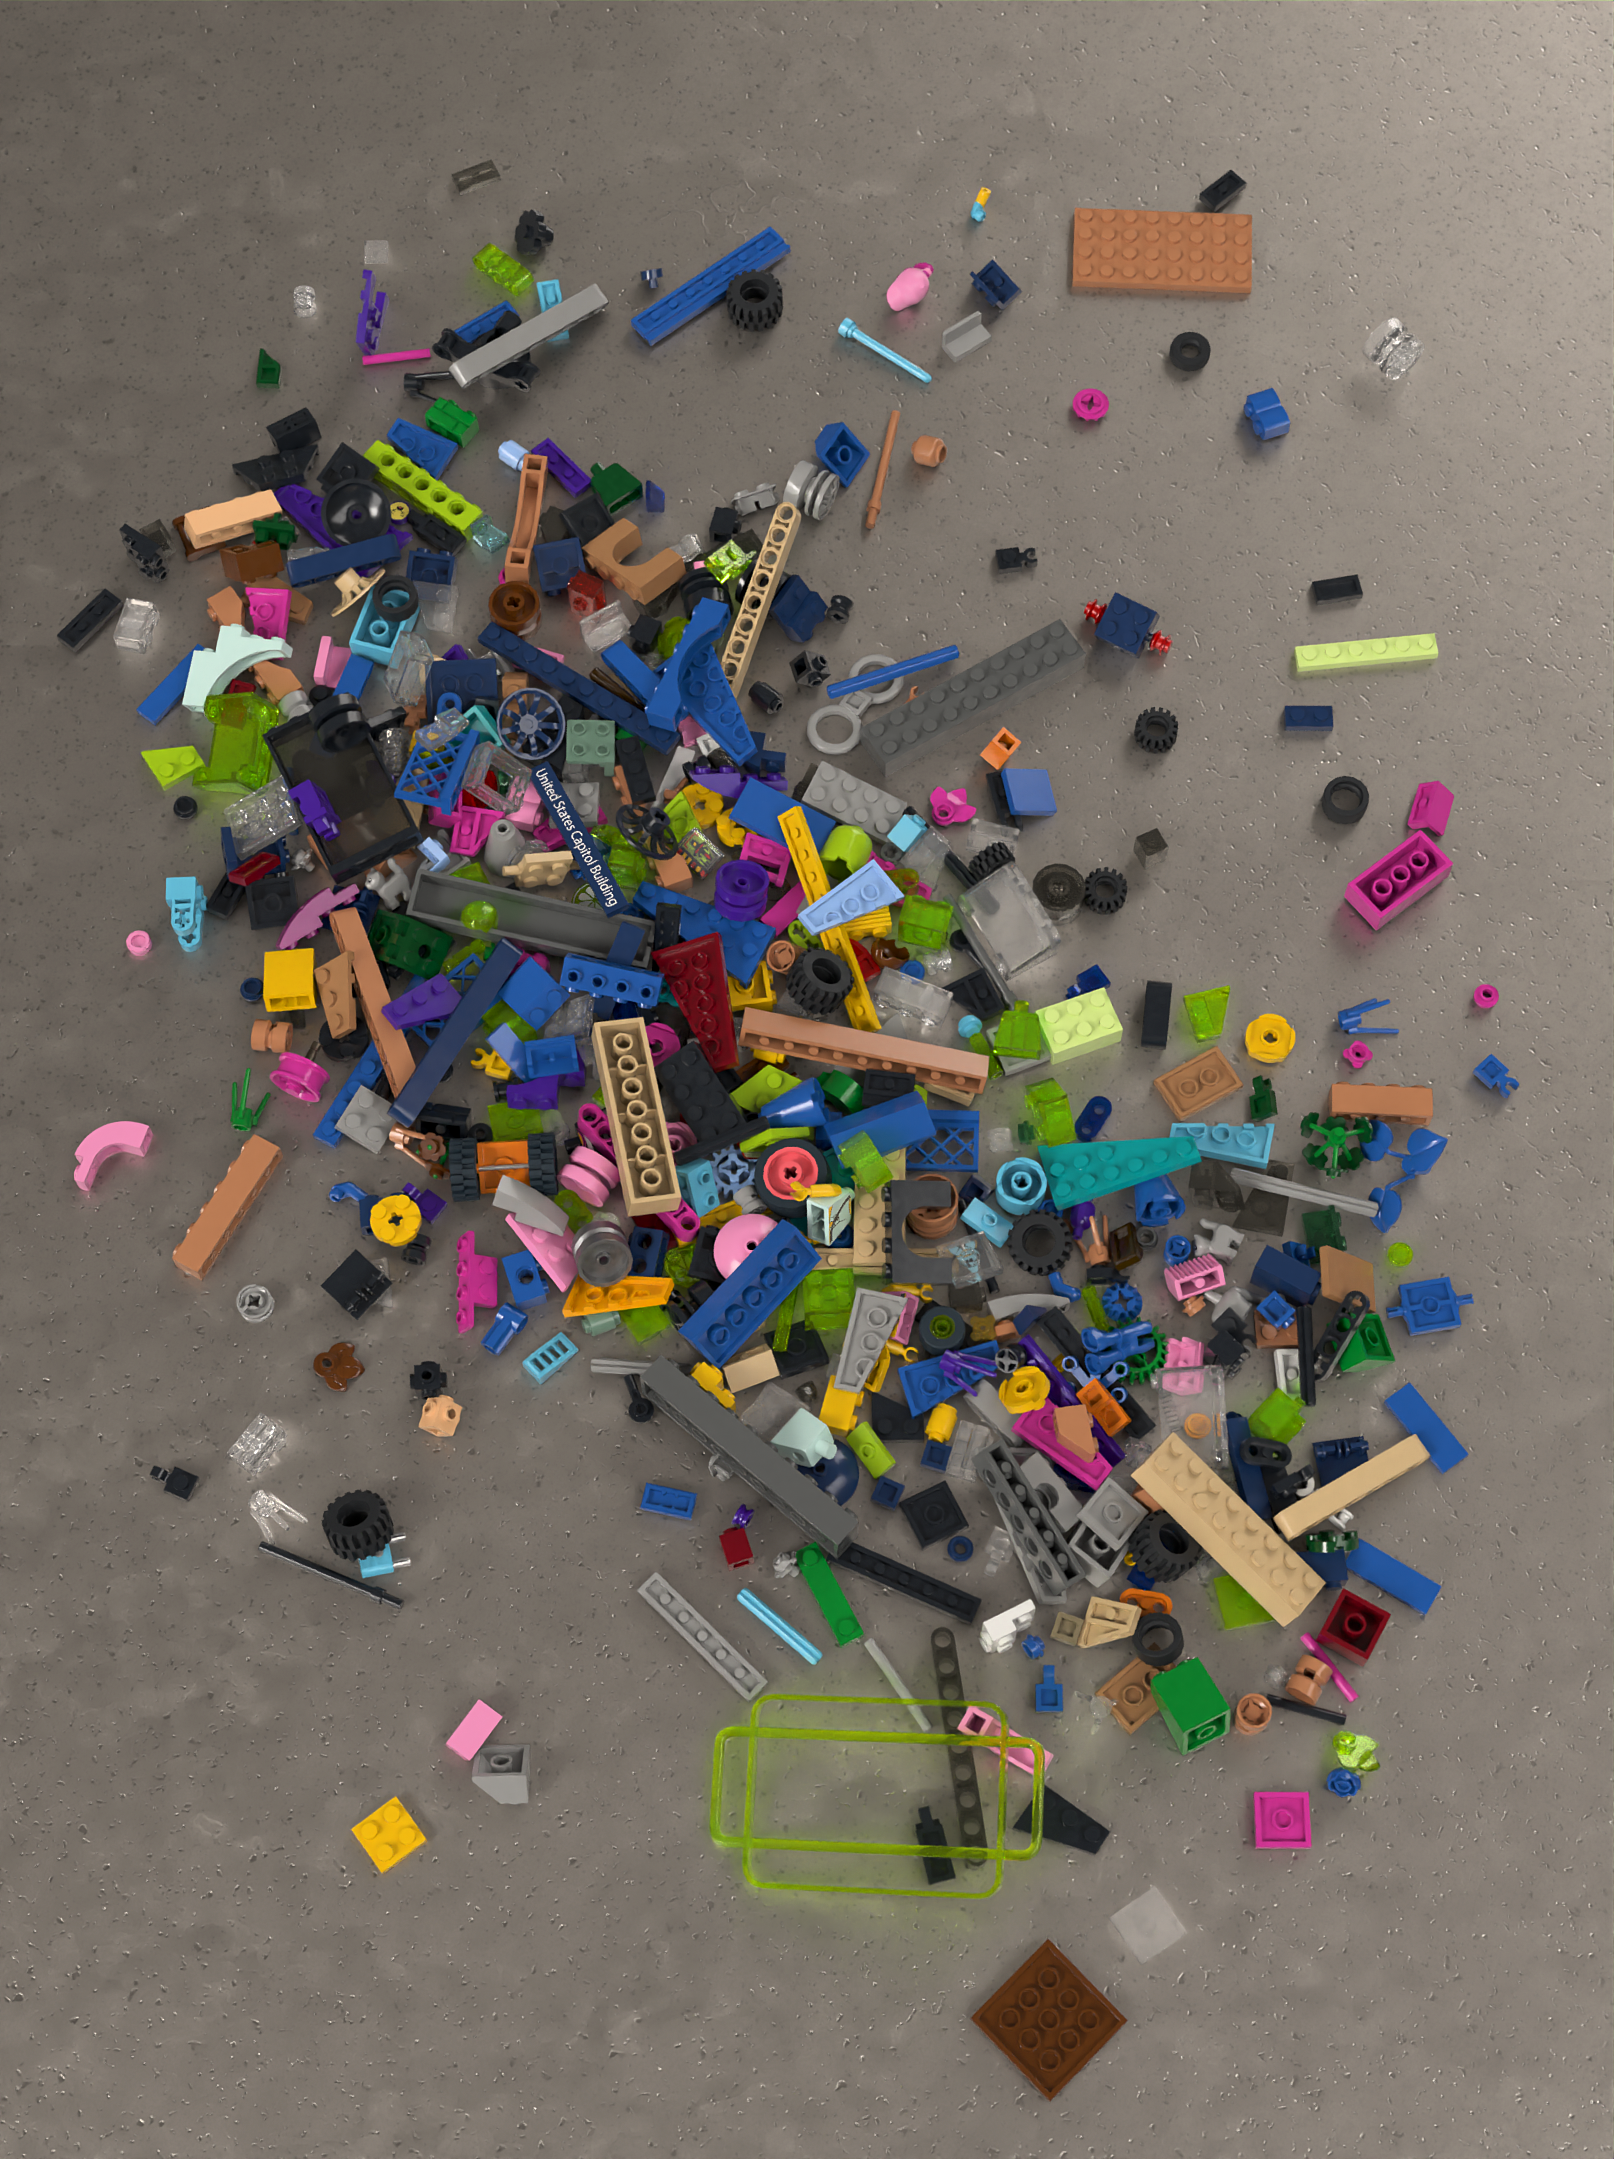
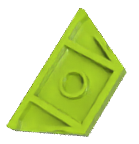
M767 1065L732 1092V1095L740 1107L750 1112L760 1113L763 1105L803 1081L771 1065ZM808 1127L810 1136L806 1139L813 1142L814 1127Z

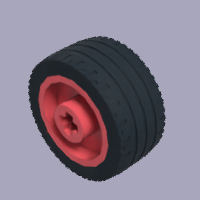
M789 1138L779 1140L764 1150L756 1163L754 1180L760 1198L771 1211L782 1217L798 1219L807 1217V1199L810 1195H807L803 1201L795 1200L790 1193L796 1192V1190L790 1184L798 1181L805 1188L815 1184H832V1173L825 1156L816 1146L805 1140Z

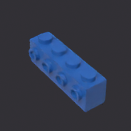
M568 953L564 959L559 985L565 986V990L569 992L579 993L580 990L589 992V995L592 997L604 998V995L614 997L613 1001L619 1003L632 1001L637 1002L639 1007L651 1009L652 1006L656 1007L659 1003L665 974Z

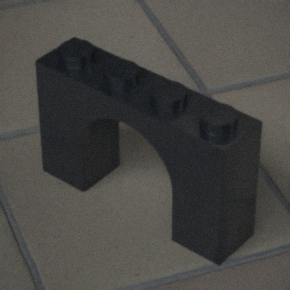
M890 1180L884 1183L881 1189V1200L885 1202V1212L882 1213L881 1217L882 1227H885V1238L882 1239V1252L885 1253L882 1276L886 1279V1285L946 1286L952 1284V1258L918 1256L908 1249L902 1237L903 1222L912 1210H944L951 1207V1181Z

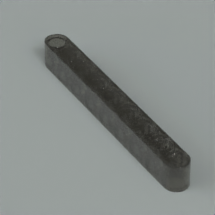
M940 1627L935 1629L931 1635L930 1649L961 1849L965 1865L971 1870H980L987 1863L988 1846L971 1738L957 1729L958 1726H951L947 1721L952 1715H957L962 1720L966 1714L957 1649L953 1632L946 1627ZM938 1637H946L950 1643L946 1647H939L935 1640ZM942 1663H950L954 1670L946 1674L941 1672L939 1666ZM947 1689H953L957 1692L958 1697L954 1700H948L944 1697L943 1692ZM955 1742H962L966 1746V1751L956 1753L952 1750L951 1746ZM964 1768L970 1772L971 1776L967 1780H960L955 1774L956 1771ZM969 1795L974 1799L975 1804L972 1807H964L960 1803V1798ZM969 1822H973L979 1827V1832L970 1835L966 1833L964 1826ZM974 1849L979 1850L983 1854V1859L980 1862H973L969 1859L968 1853Z

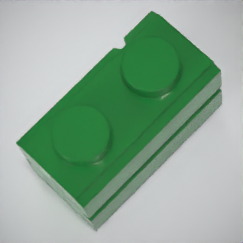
M439 397L433 407L425 414L427 427L457 443L462 448H465L471 441V438L473 439L479 432L477 416L470 410L465 412L460 409L458 404L451 399L447 401Z

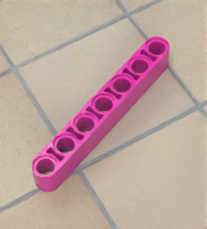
M588 1103L583 1105L578 1113L577 1124L579 1130L607 1160L618 1168L608 1117L595 1104ZM591 1116L595 1120L586 1121L584 1117ZM608 1134L611 1136V1138L603 1139L600 1137V1135ZM682 1198L678 1210L655 1213L679 1240L691 1242L697 1237L700 1219ZM690 1224L694 1229L686 1230L682 1225Z

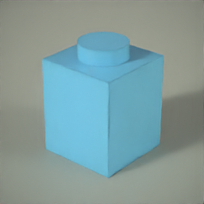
M904 814L887 837L903 852L913 853L930 830L924 826L926 822L920 816Z

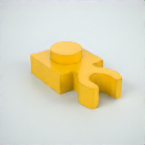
M481 1048L475 1050L476 1055L482 1057L480 1061L471 1060L470 1063L473 1068H486V1075L510 1081L513 1071L494 1049L491 1055H488Z

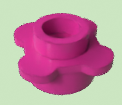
M1355 1041L1349 1049L1343 1051V1057L1349 1059L1354 1068L1360 1069L1365 1061L1372 1059L1373 1053L1369 1051L1363 1042Z

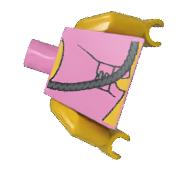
M889 1285L880 1291L908 1298V1302L886 1342L889 1353L899 1356V1354L903 1355L908 1363H914L915 1361L906 1357L907 1352L912 1350L918 1353V1351L914 1347L906 1349L903 1345H908L919 1298L923 1303L932 1302L933 1298L924 1297L922 1294L924 1291L933 1292L931 1286H923L921 1289H918L917 1286Z

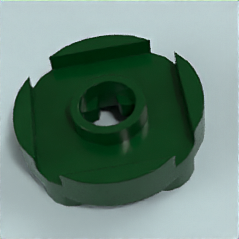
M1320 1530L1319 1533L1306 1534V1550H1309V1552L1331 1553L1340 1549L1351 1551L1359 1548L1357 1530L1342 1531V1534H1335V1530Z

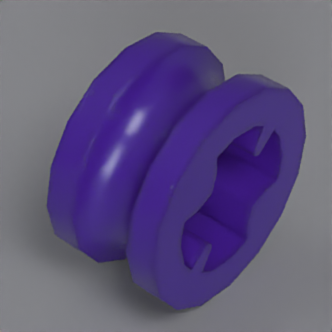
M742 1504L737 1510L732 1524H738L740 1528L744 1527L745 1530L755 1510L752 1508L748 1510L746 1505Z

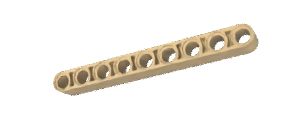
M783 502L776 508L720 664L735 700L738 697L801 521V513L790 502ZM789 510H793V516L788 520H784V514ZM779 533H785L784 540L776 542V536ZM771 555H777L776 562L774 564L769 565V557ZM769 577V583L764 587H760L761 579ZM757 599H761L760 607L752 609V603ZM750 621L753 622L752 629L744 632L745 624ZM745 644V650L741 654H736L737 646ZM736 666V674L731 677L728 676L729 668Z

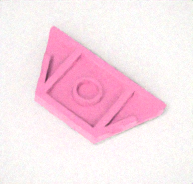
M509 1213L505 1219L562 1293L565 1292L578 1272L571 1249L575 1234L568 1226H566L563 1236L514 1221L516 1213Z

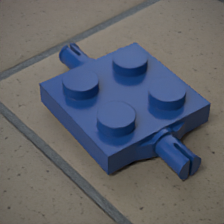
M1449 1277L1402 1284L1398 1287L1401 1299L1400 1306L1386 1308V1314L1388 1319L1403 1316L1410 1336L1460 1328L1462 1323L1459 1316V1306L1474 1304V1299L1472 1298V1293L1457 1296L1452 1289Z

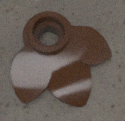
M337 1343L330 1348L329 1352L320 1353L314 1359L313 1369L315 1373L325 1378L327 1386L334 1391L346 1392L347 1379L356 1378L365 1371L362 1363L355 1357H352L355 1346L351 1343ZM329 1361L331 1367H324L322 1365V1362Z

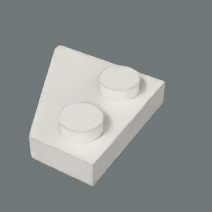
M1276 1349L1274 1351L1279 1400L1280 1402L1300 1401L1298 1349ZM1314 1366L1315 1374H1316L1317 1371H1318V1370H1317L1318 1366Z

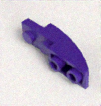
M721 765L719 769H710L709 766H697L696 770H689L691 778L703 787L732 798L739 799L750 777L776 791L788 790V781L780 773H768L767 777H758L757 774H744L743 778H740V772L732 765Z

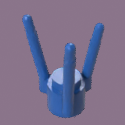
M1374 998L1352 1008L1338 1011V1021L1341 1030L1348 1029L1349 1035L1355 1033H1399L1398 1029L1357 1027L1358 1024H1362L1360 1014L1390 1004L1389 999L1377 1002V999Z

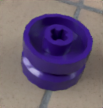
M734 860L723 864L717 870L714 905L722 916L730 920L743 922L754 920L766 911L769 876L761 865L753 861Z

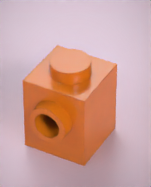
M1003 727L980 756L999 770L1021 744V741Z

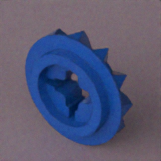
M1115 1283L1106 1289L1102 1297L1103 1311L1110 1319L1116 1322L1120 1320L1124 1323L1127 1317L1134 1320L1142 1310V1296L1137 1288L1130 1286L1128 1283ZM1119 1294L1123 1296L1124 1300H1130L1126 1303L1125 1310L1121 1304L1115 1303L1119 1299Z

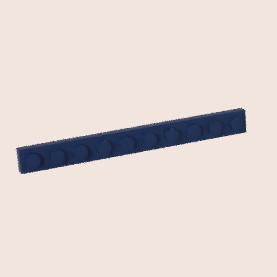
M491 621L478 636V643L604 719L615 721L616 726L633 736L638 735L639 740L667 756L681 739L678 732L650 725L647 714L496 623Z

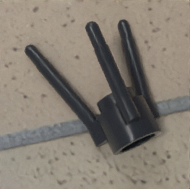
M450 371L418 374L405 373L403 386L405 391H410V397H418L435 403L438 399L419 392L424 390L425 380L454 379V376Z

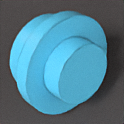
M974 1015L965 1016L958 1023V1032L962 1037L972 1038L979 1033L982 1023Z

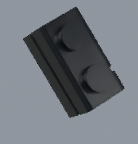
M426 1102L416 1117V1132L424 1135L432 1132L436 1136H442L444 1140L448 1141L450 1139L467 1138L471 1128L472 1109Z
M1221 1330L1207 1344L1203 1356V1365L1210 1371L1213 1370V1374L1220 1381H1225L1228 1377L1232 1380L1242 1370L1241 1366L1245 1362L1242 1358L1245 1348L1237 1341H1233V1337L1226 1330Z

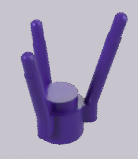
M947 1349L939 1365L940 1369L945 1370L943 1376L952 1379L974 1397H977L978 1393L954 1374L955 1372L959 1374L962 1368L965 1367L993 1378L997 1377L995 1372L965 1362V1360L997 1366L994 1360L964 1354L956 1350L952 1352Z

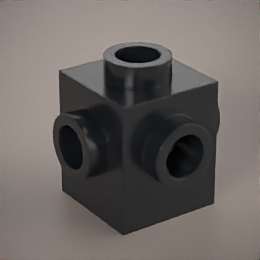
M804 650L789 663L795 682L799 684L817 687L831 675L828 662L822 654Z
M434 1361L421 1362V1365H414V1374H410V1388L415 1390L418 1399L427 1400V1398H436L439 1395H444V1387L448 1386L447 1372H443L441 1365L436 1364Z

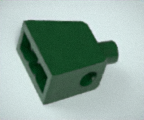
M597 462L591 467L590 472L594 475L590 479L592 493H598L611 517L643 497L642 483L618 463H613L605 468L601 462Z

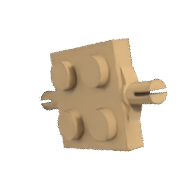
M571 851L524 854L520 863L512 866H503L502 874L503 876L515 875L516 887L532 888L544 884L549 886L558 885L563 882L567 872L579 870L580 868L576 861L573 860Z

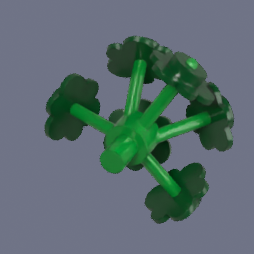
M1310 1112L1309 1115H1306L1300 1125L1302 1129L1301 1136L1309 1138L1313 1130H1316L1325 1135L1324 1139L1327 1141L1322 1147L1308 1143L1302 1150V1154L1308 1164L1311 1166L1315 1165L1319 1170L1326 1171V1176H1331L1332 1179L1341 1177V1173H1349L1348 1169L1352 1171L1357 1170L1360 1167V1162L1364 1160V1156L1358 1147H1353L1349 1150L1345 1140L1347 1137L1356 1135L1361 1143H1371L1373 1127L1368 1118L1365 1116L1361 1118L1356 1117V1124H1354L1353 1130L1349 1131L1348 1127L1345 1126L1346 1120L1341 1116L1335 1119L1329 1116L1326 1119V1123L1318 1126L1319 1113ZM1331 1146L1333 1148L1332 1168H1324L1325 1163L1328 1161V1157L1324 1153ZM1339 1148H1342V1155L1338 1156Z

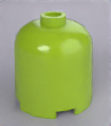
M840 825L829 834L818 854L825 874L842 883L867 864L872 852V842L859 826Z

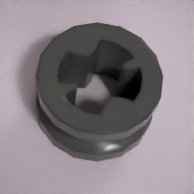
M893 842L886 843L880 850V858L897 866L902 859V850ZM893 851V854L895 853V858H889V855L887 856V852Z

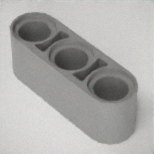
M981 1379L972 1388L978 1393V1396L974 1397L967 1392L963 1396L965 1402L1011 1448H1018L1024 1440L1014 1434L1011 1429L1021 1414H1010L1000 1400L999 1392L986 1380Z

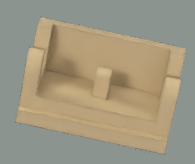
M767 1343L731 1356L721 1367L731 1393L780 1375L772 1351Z

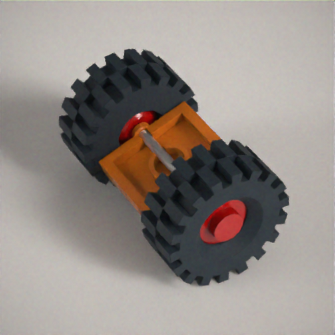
M554 1132L528 1134V1139L477 1143L476 1137L450 1139L449 1170L454 1202L480 1200L481 1194L496 1193L502 1175L518 1180L534 1188L544 1196L558 1195V1160Z

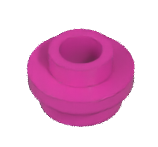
M1483 984L1476 988L1474 1000L1479 1007L1491 1008L1498 1002L1499 993L1492 985ZM1483 993H1488L1491 997L1486 998L1483 996Z

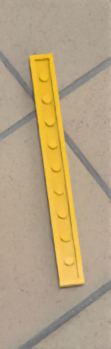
M795 806L779 815L778 820L809 906H811L830 892L831 888L802 808ZM844 924L820 933L825 950L828 949L833 954H838L841 957L840 959L846 961L847 967L852 970L853 974L851 976L854 978L853 988L844 999V1003L853 1028L872 1033L881 1030V1025Z

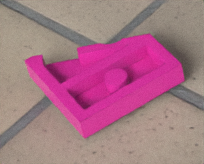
M462 805V819L454 825L449 852L451 854L475 857L487 842L493 823L504 819L505 813Z

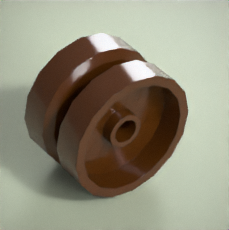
M510 581L499 585L493 590L488 603L492 622L524 641L537 634L541 627L542 612L537 592L531 585L521 581Z

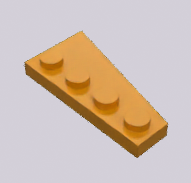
M578 1274L562 1312L564 1317H573L667 1304L674 1283L672 1278L626 1276L617 1284L607 1287H596L586 1283Z

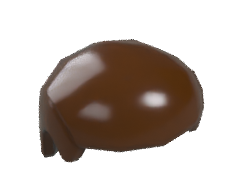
M880 937L872 944L871 956L873 961L883 970H898L910 958L906 947H896L895 939L886 940Z

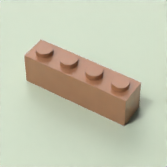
M1337 1082L1331 1085L1329 1091V1116L1334 1117V1119L1341 1116L1346 1122H1355L1356 1117L1361 1118L1365 1116L1368 1120H1379L1386 1124L1429 1126L1433 1117L1432 1088H1425L1422 1085L1400 1087L1397 1084L1375 1086L1373 1083L1350 1085L1348 1082Z

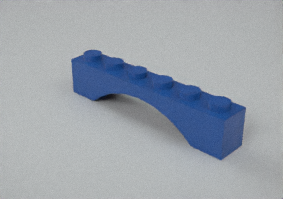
M702 597L699 605L694 607L692 619L689 624L685 625L680 643L675 645L674 656L671 662H667L664 668V676L661 681L657 682L652 700H649L646 704L645 714H647L650 725L676 732L685 713L681 700V684L685 671L692 659L704 647L723 636L731 620L728 604Z

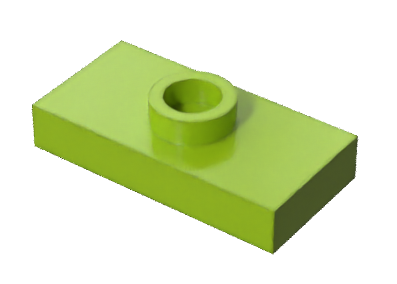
M862 1422L846 1437L848 1443L875 1480L880 1479L881 1475L883 1476L896 1464V1461L868 1422Z

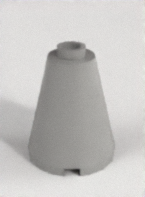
M501 819L494 822L491 826L484 850V860L493 874L505 878L515 877V875L503 876L502 867L520 863L524 854H532V850L528 841L509 820Z

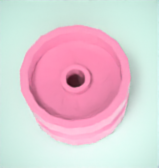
M577 1146L569 1156L570 1164L563 1165L557 1174V1180L568 1192L592 1206L602 1207L610 1196L608 1189H614L620 1181L619 1170L597 1152L586 1147Z

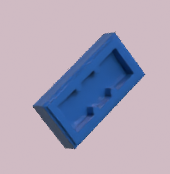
M646 1482L640 1509L691 1521L697 1493Z

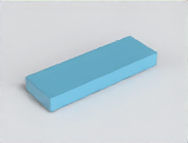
M558 279L537 283L542 313L563 302ZM568 330L547 342L569 339Z

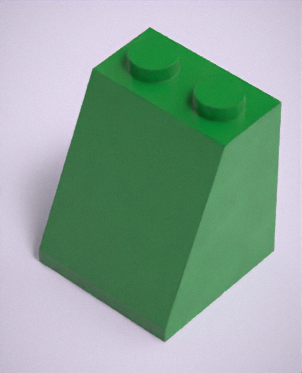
M1198 1657L1192 1660H1183L1176 1668L1168 1672H1159L1151 1680V1694L1182 1756L1230 1732L1231 1709Z

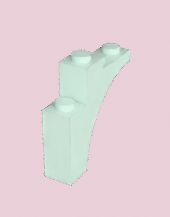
M239 624L221 626L216 650L204 648L203 651L194 650L182 705L192 712L213 714L220 696L232 682V679L247 668L264 660L281 657L291 658L293 648L286 644L284 639L279 637H271V640L258 635H251L245 630L244 626Z

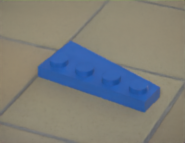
M997 1340L959 1350V1352L995 1361L999 1347ZM943 1355L897 1369L912 1419L964 1390L952 1379L943 1376L945 1370L939 1368ZM965 1360V1362L992 1372L998 1370L997 1366ZM965 1367L962 1368L959 1374L954 1373L969 1386L988 1376Z

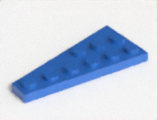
M710 643L692 659L687 667L681 684V700L693 720L740 767L758 751L713 646ZM674 655L652 671L660 680L664 676V668L667 662H671Z

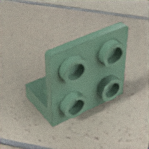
M567 720L566 762L568 764H600V767H604V776L614 777L615 721Z

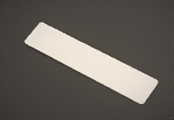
M681 746L677 747L656 795V801L653 802L651 808L657 807L663 810L668 805L663 803L665 799L663 797L665 789L674 791L675 787L685 778L682 764L688 761L692 762L695 755L694 750Z

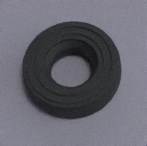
M1181 333L1171 343V361L1181 370H1199L1207 364L1210 358V344L1199 333ZM1188 345L1194 346L1198 349L1199 354L1193 358L1186 357L1181 352L1182 348Z

